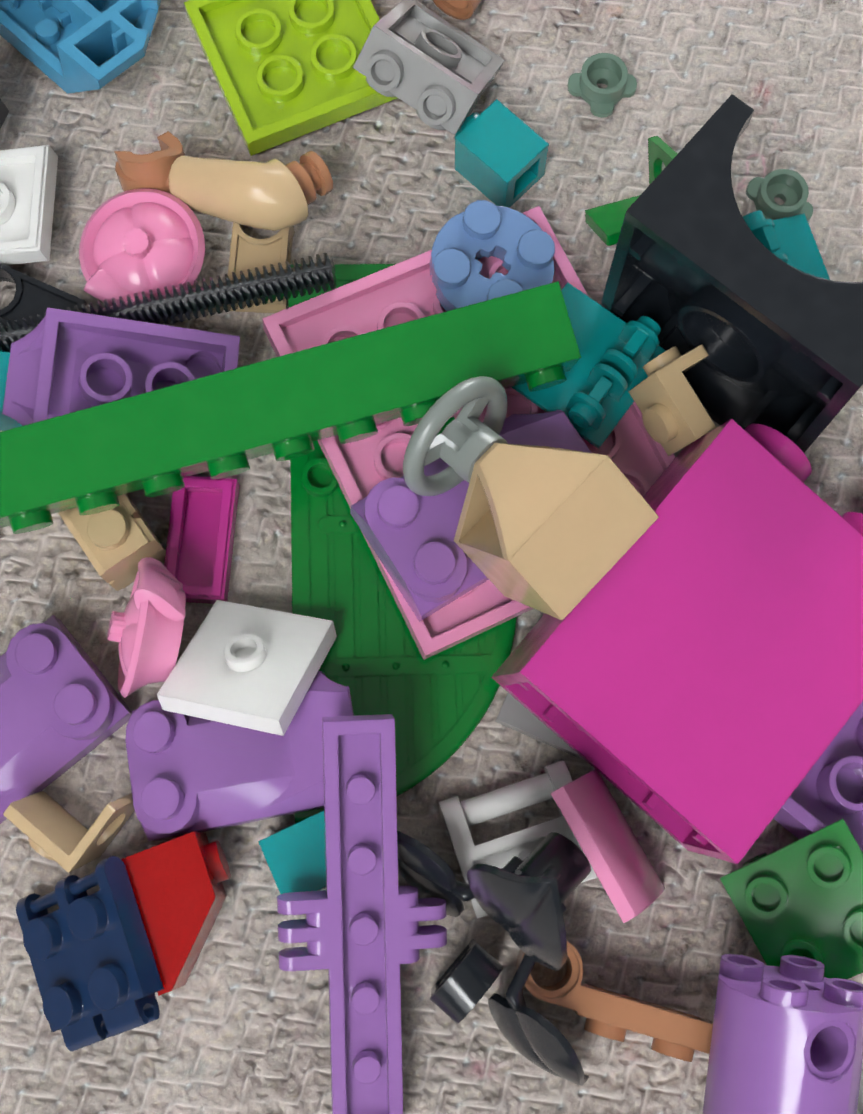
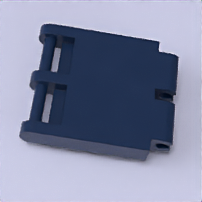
M110 856L100 861L96 865L95 872L82 878L70 875L57 882L55 890L48 894L40 896L33 893L21 898L17 902L16 913L23 934V943L33 967L43 1001L45 1017L49 1022L51 1032L61 1029L64 1043L69 1051L73 1052L159 1019L160 1009L155 992L163 990L164 987L125 864L119 857ZM99 885V891L91 895L87 894V890ZM58 904V910L48 913L47 908Z

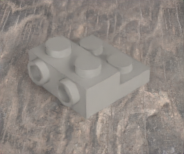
M402 0L373 26L353 68L366 76L369 86L378 93L387 97H397L416 109L417 116L428 126L437 130H447L455 135L465 119L473 111L482 94L492 83L505 60L418 1Z

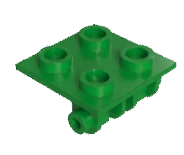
M844 818L768 855L766 852L759 854L742 864L743 867L720 878L766 965L780 967L782 956L795 955L823 963L825 965L824 977L850 979L863 973V851Z

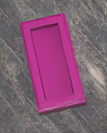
M184 477L185 487L173 492L164 566L183 584L186 602L214 604L216 600L228 601L240 485L237 479Z

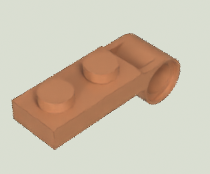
M568 941L567 970L559 983L552 986L540 985L533 980L531 973L526 981L525 987L534 997L548 1003L572 1009L577 1015L586 1017L584 1030L621 1042L625 1041L627 1030L654 1037L651 1050L688 1062H692L695 1050L710 1054L712 1021L583 983L581 956L577 949ZM521 949L517 956V969L525 955Z

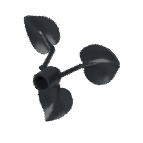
M397 830L398 871L409 886L418 888V896L420 898L444 899L446 901V915L458 917L463 912L464 906L462 901H469L475 898L481 908L495 922L502 925L509 932L515 944L525 953L507 989L506 998L494 993L488 999L489 1010L501 1033L521 1055L536 1066L574 1084L584 1085L589 1076L584 1074L582 1065L571 1044L551 1022L535 1010L527 1007L523 996V988L536 962L548 969L557 971L567 961V938L563 917L566 907L563 902L591 872V866L585 854L564 835L551 832L524 861L514 856L501 869L487 864H474L467 872L469 884H465L455 879L452 869L434 851L416 839Z

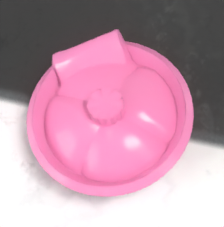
M149 188L125 191L105 201L87 221L79 246L80 265L87 281L84 292L104 302V299H107L110 306H113L112 298H115L118 305L120 304L119 296H122L124 302L128 303V294L132 301H135L134 293H137L140 300H142V291L145 292L147 298H150L149 290L151 289L155 297L158 296L157 288L160 289L162 295H165L164 287L166 286L170 294L173 293L172 285L175 286L177 292H180V283H182L185 290H188L187 282H190L191 286L194 284V280L197 279L201 271L205 256V238L201 224L194 212L176 196Z
M151 557L142 558L138 562V572L124 613L112 611L109 622L107 640L118 642V691L124 698H127L134 691L147 684L165 682L176 665L181 644L186 606L183 584L160 561Z

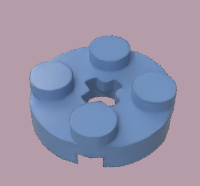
M477 200L470 203L464 212L452 217L441 228L435 238L430 258V277L432 275V282L437 289L436 296L441 306L446 311L550 284L553 281L555 272L553 260L555 244L550 235L542 231L532 219L521 212L508 207L496 206L486 200ZM490 256L497 257L503 261L502 266L508 270V273L504 275L495 272L490 279L480 274L482 263L478 259L482 257L489 258Z

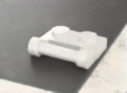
M564 760L544 766L545 773L463 801H459L458 796L439 801L465 884H469L467 872L474 864H487L501 869L514 856L524 861L551 832L564 835L583 852L560 809L561 817L476 846L469 830L470 826L553 799L552 792L572 782ZM592 866L591 872L581 883L598 878ZM475 898L471 899L476 918L487 916L488 914L481 908Z

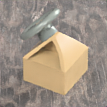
M487 376L469 378L442 395L430 407L417 425L404 455L403 476L405 483L411 491L420 496H436L454 488L464 480L467 481L469 486L454 542L505 597L563 620L659 516L608 455L549 446L508 444L499 435L506 418L508 406L503 386L497 380ZM487 405L484 421L481 422L478 418ZM462 408L457 418L450 422L441 434L437 435L445 423ZM439 458L450 465L438 474L431 476L424 474V467Z

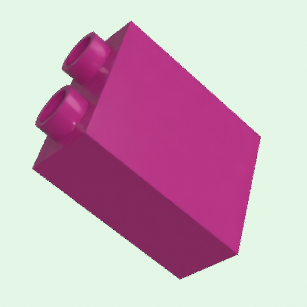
M730 419L684 447L643 496L659 518L563 620L544 614L491 678L684 848L694 853L739 864L863 701V514L846 512L840 516L804 484L811 475V464L803 451L788 437L762 424H750L743 429L733 419Z

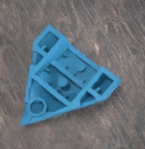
M0 0V35L67 94L98 90L145 56L161 0Z

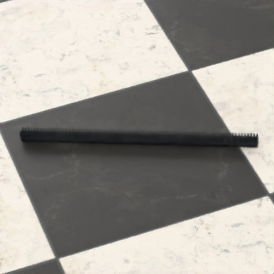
M323 253L324 261H321L319 254H316L317 263H314L312 257L308 256L309 264L306 265L302 257L301 266L298 265L296 259H293V268H291L288 261H285L286 269H283L279 262V271H276L273 264H270V273H268L266 266H262L263 274H260L258 267H255L256 276H253L251 270L247 269L248 277H245L241 270V279H238L235 272H232L233 280L230 281L228 275L225 274L226 282H222L220 275H217L218 284H215L213 278L209 277L210 285H207L203 278V287H200L197 280H194V289L190 282H187L188 290H185L182 283H180V292H177L175 286L172 285L173 293L170 294L166 286L164 287L165 295H162L160 289L157 288L158 296L156 297L151 289L149 290L150 298H147L145 292L142 291V300H140L137 293H134L135 301H132L128 294V303H125L122 296H119V305L115 298H112L113 306H110L107 299H104V308L100 301H97L98 309H95L92 302H90V311L87 310L85 304H82V313L162 325L164 323L168 325L172 321L174 324L178 320L180 322L185 321L186 317L188 320H191L193 317L198 319L201 314L203 317H206L208 313L212 316L216 311L218 314H221L223 310L229 312L231 307L233 311H236L238 307L244 309L246 304L250 308L253 306V303H255V306H259L261 301L263 305L267 304L268 300L273 303L276 297L278 301H282L283 297L286 300L290 299L291 294L293 298L298 297L299 293L302 297L305 296L306 290L308 295L313 294L314 289L317 294L321 291V286L324 292L328 290L329 286L331 290H334L337 285L333 259L330 260L327 253ZM77 305L74 306L75 312H80ZM40 313L37 314L38 322L35 321L33 315L29 316L30 323H28L25 316L22 317L23 325L20 324L18 318L14 319L15 326H13L10 320H7V328L3 321H1L0 352H10L11 343L23 338L36 328L43 320Z

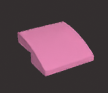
M595 769L552 792L553 799L623 923L639 915L663 893L665 887L600 773Z

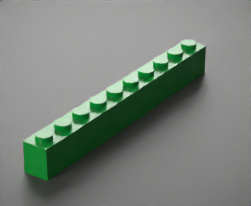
M559 281L0 432V528L11 526L13 534L39 530L54 523L51 514L76 507L78 508L79 515L104 512L120 505L117 497L119 495L144 489L146 497L165 495L184 488V477L209 471L211 479L230 477L249 470V459L274 453L276 461L298 458L314 451L312 442L338 435L341 444L356 442L376 435L378 433L376 424L397 418H402L404 426L417 425L430 407L442 395L469 378L479 376L491 377L497 380L504 389L527 383L529 392L561 384L567 380L565 372L570 371L581 358Z

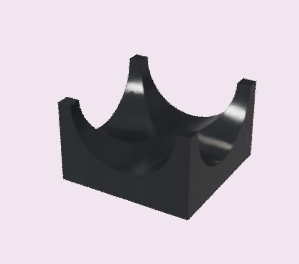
M731 94L627 209L600 305L626 323L637 321L641 316L653 319L661 328V332L657 336L659 346L666 351L676 346L683 356L703 344L709 356L683 374L710 418L719 425L733 419L743 429L750 424H762L771 427L792 440L805 453L863 385V282L833 281L802 272L770 252L747 226L734 197L731 164L734 147L739 137L748 127L754 109Z

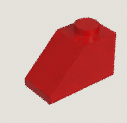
M193 831L121 859L125 864L164 987L163 990L157 991L158 996L186 984L227 897L222 882L231 878L229 865L219 841L216 840L209 843L206 833Z

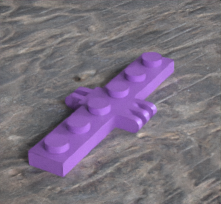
M393 715L322 717L326 890L289 892L277 896V912L279 914H306V919L287 920L279 923L278 940L283 943L307 942V947H292L279 951V968L283 971L328 969L332 1114H403L400 964L417 962L420 959L419 949L440 948L447 944V929L444 926H419V921H433L445 918L446 901L441 898L418 899V888L398 886L395 718Z

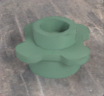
M598 53L592 55L584 62L581 73H573L569 77L567 88L572 96L581 97L590 105V111L594 116L604 118L613 113L614 105L622 98H629L635 94L637 81L633 75L628 74L625 63L619 57L610 53ZM602 83L607 85V87L601 89L597 84Z
M789 169L774 170L765 178H753L746 188L747 197L754 201L757 211L762 210L765 219L775 220L805 214L807 221H809L813 214V206L807 202L809 194L808 185L805 179L796 171ZM774 198H780L785 203L779 205L774 201Z

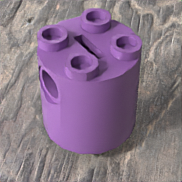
M737 954L722 955L702 1114H857L863 1063V984L841 978L824 977L825 965L807 957L784 955L781 957L780 967L764 965L763 962L748 956Z

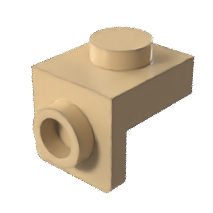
M703 344L683 356L676 346L660 354L643 366L648 377L629 391V394L642 413V420L646 431L653 440L662 445L668 456L716 428L683 374L709 356Z

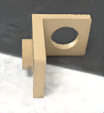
M40 791L10 803L3 815L28 837L30 846L39 855L56 861L63 869L71 873L101 857L135 809L132 793L110 802L88 830L46 792Z

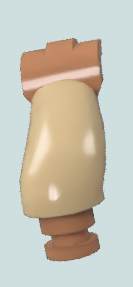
M169 131L157 137L161 147L160 151L143 155L134 154L130 151H114L118 160L115 171L124 192L141 188L161 190L176 196L193 211L258 229L277 231L300 224L307 219L308 205L316 200V193L324 196L333 190V180L327 165L313 151L303 154L300 157V164L296 161H291L286 165L277 159L262 163L185 156L182 144Z

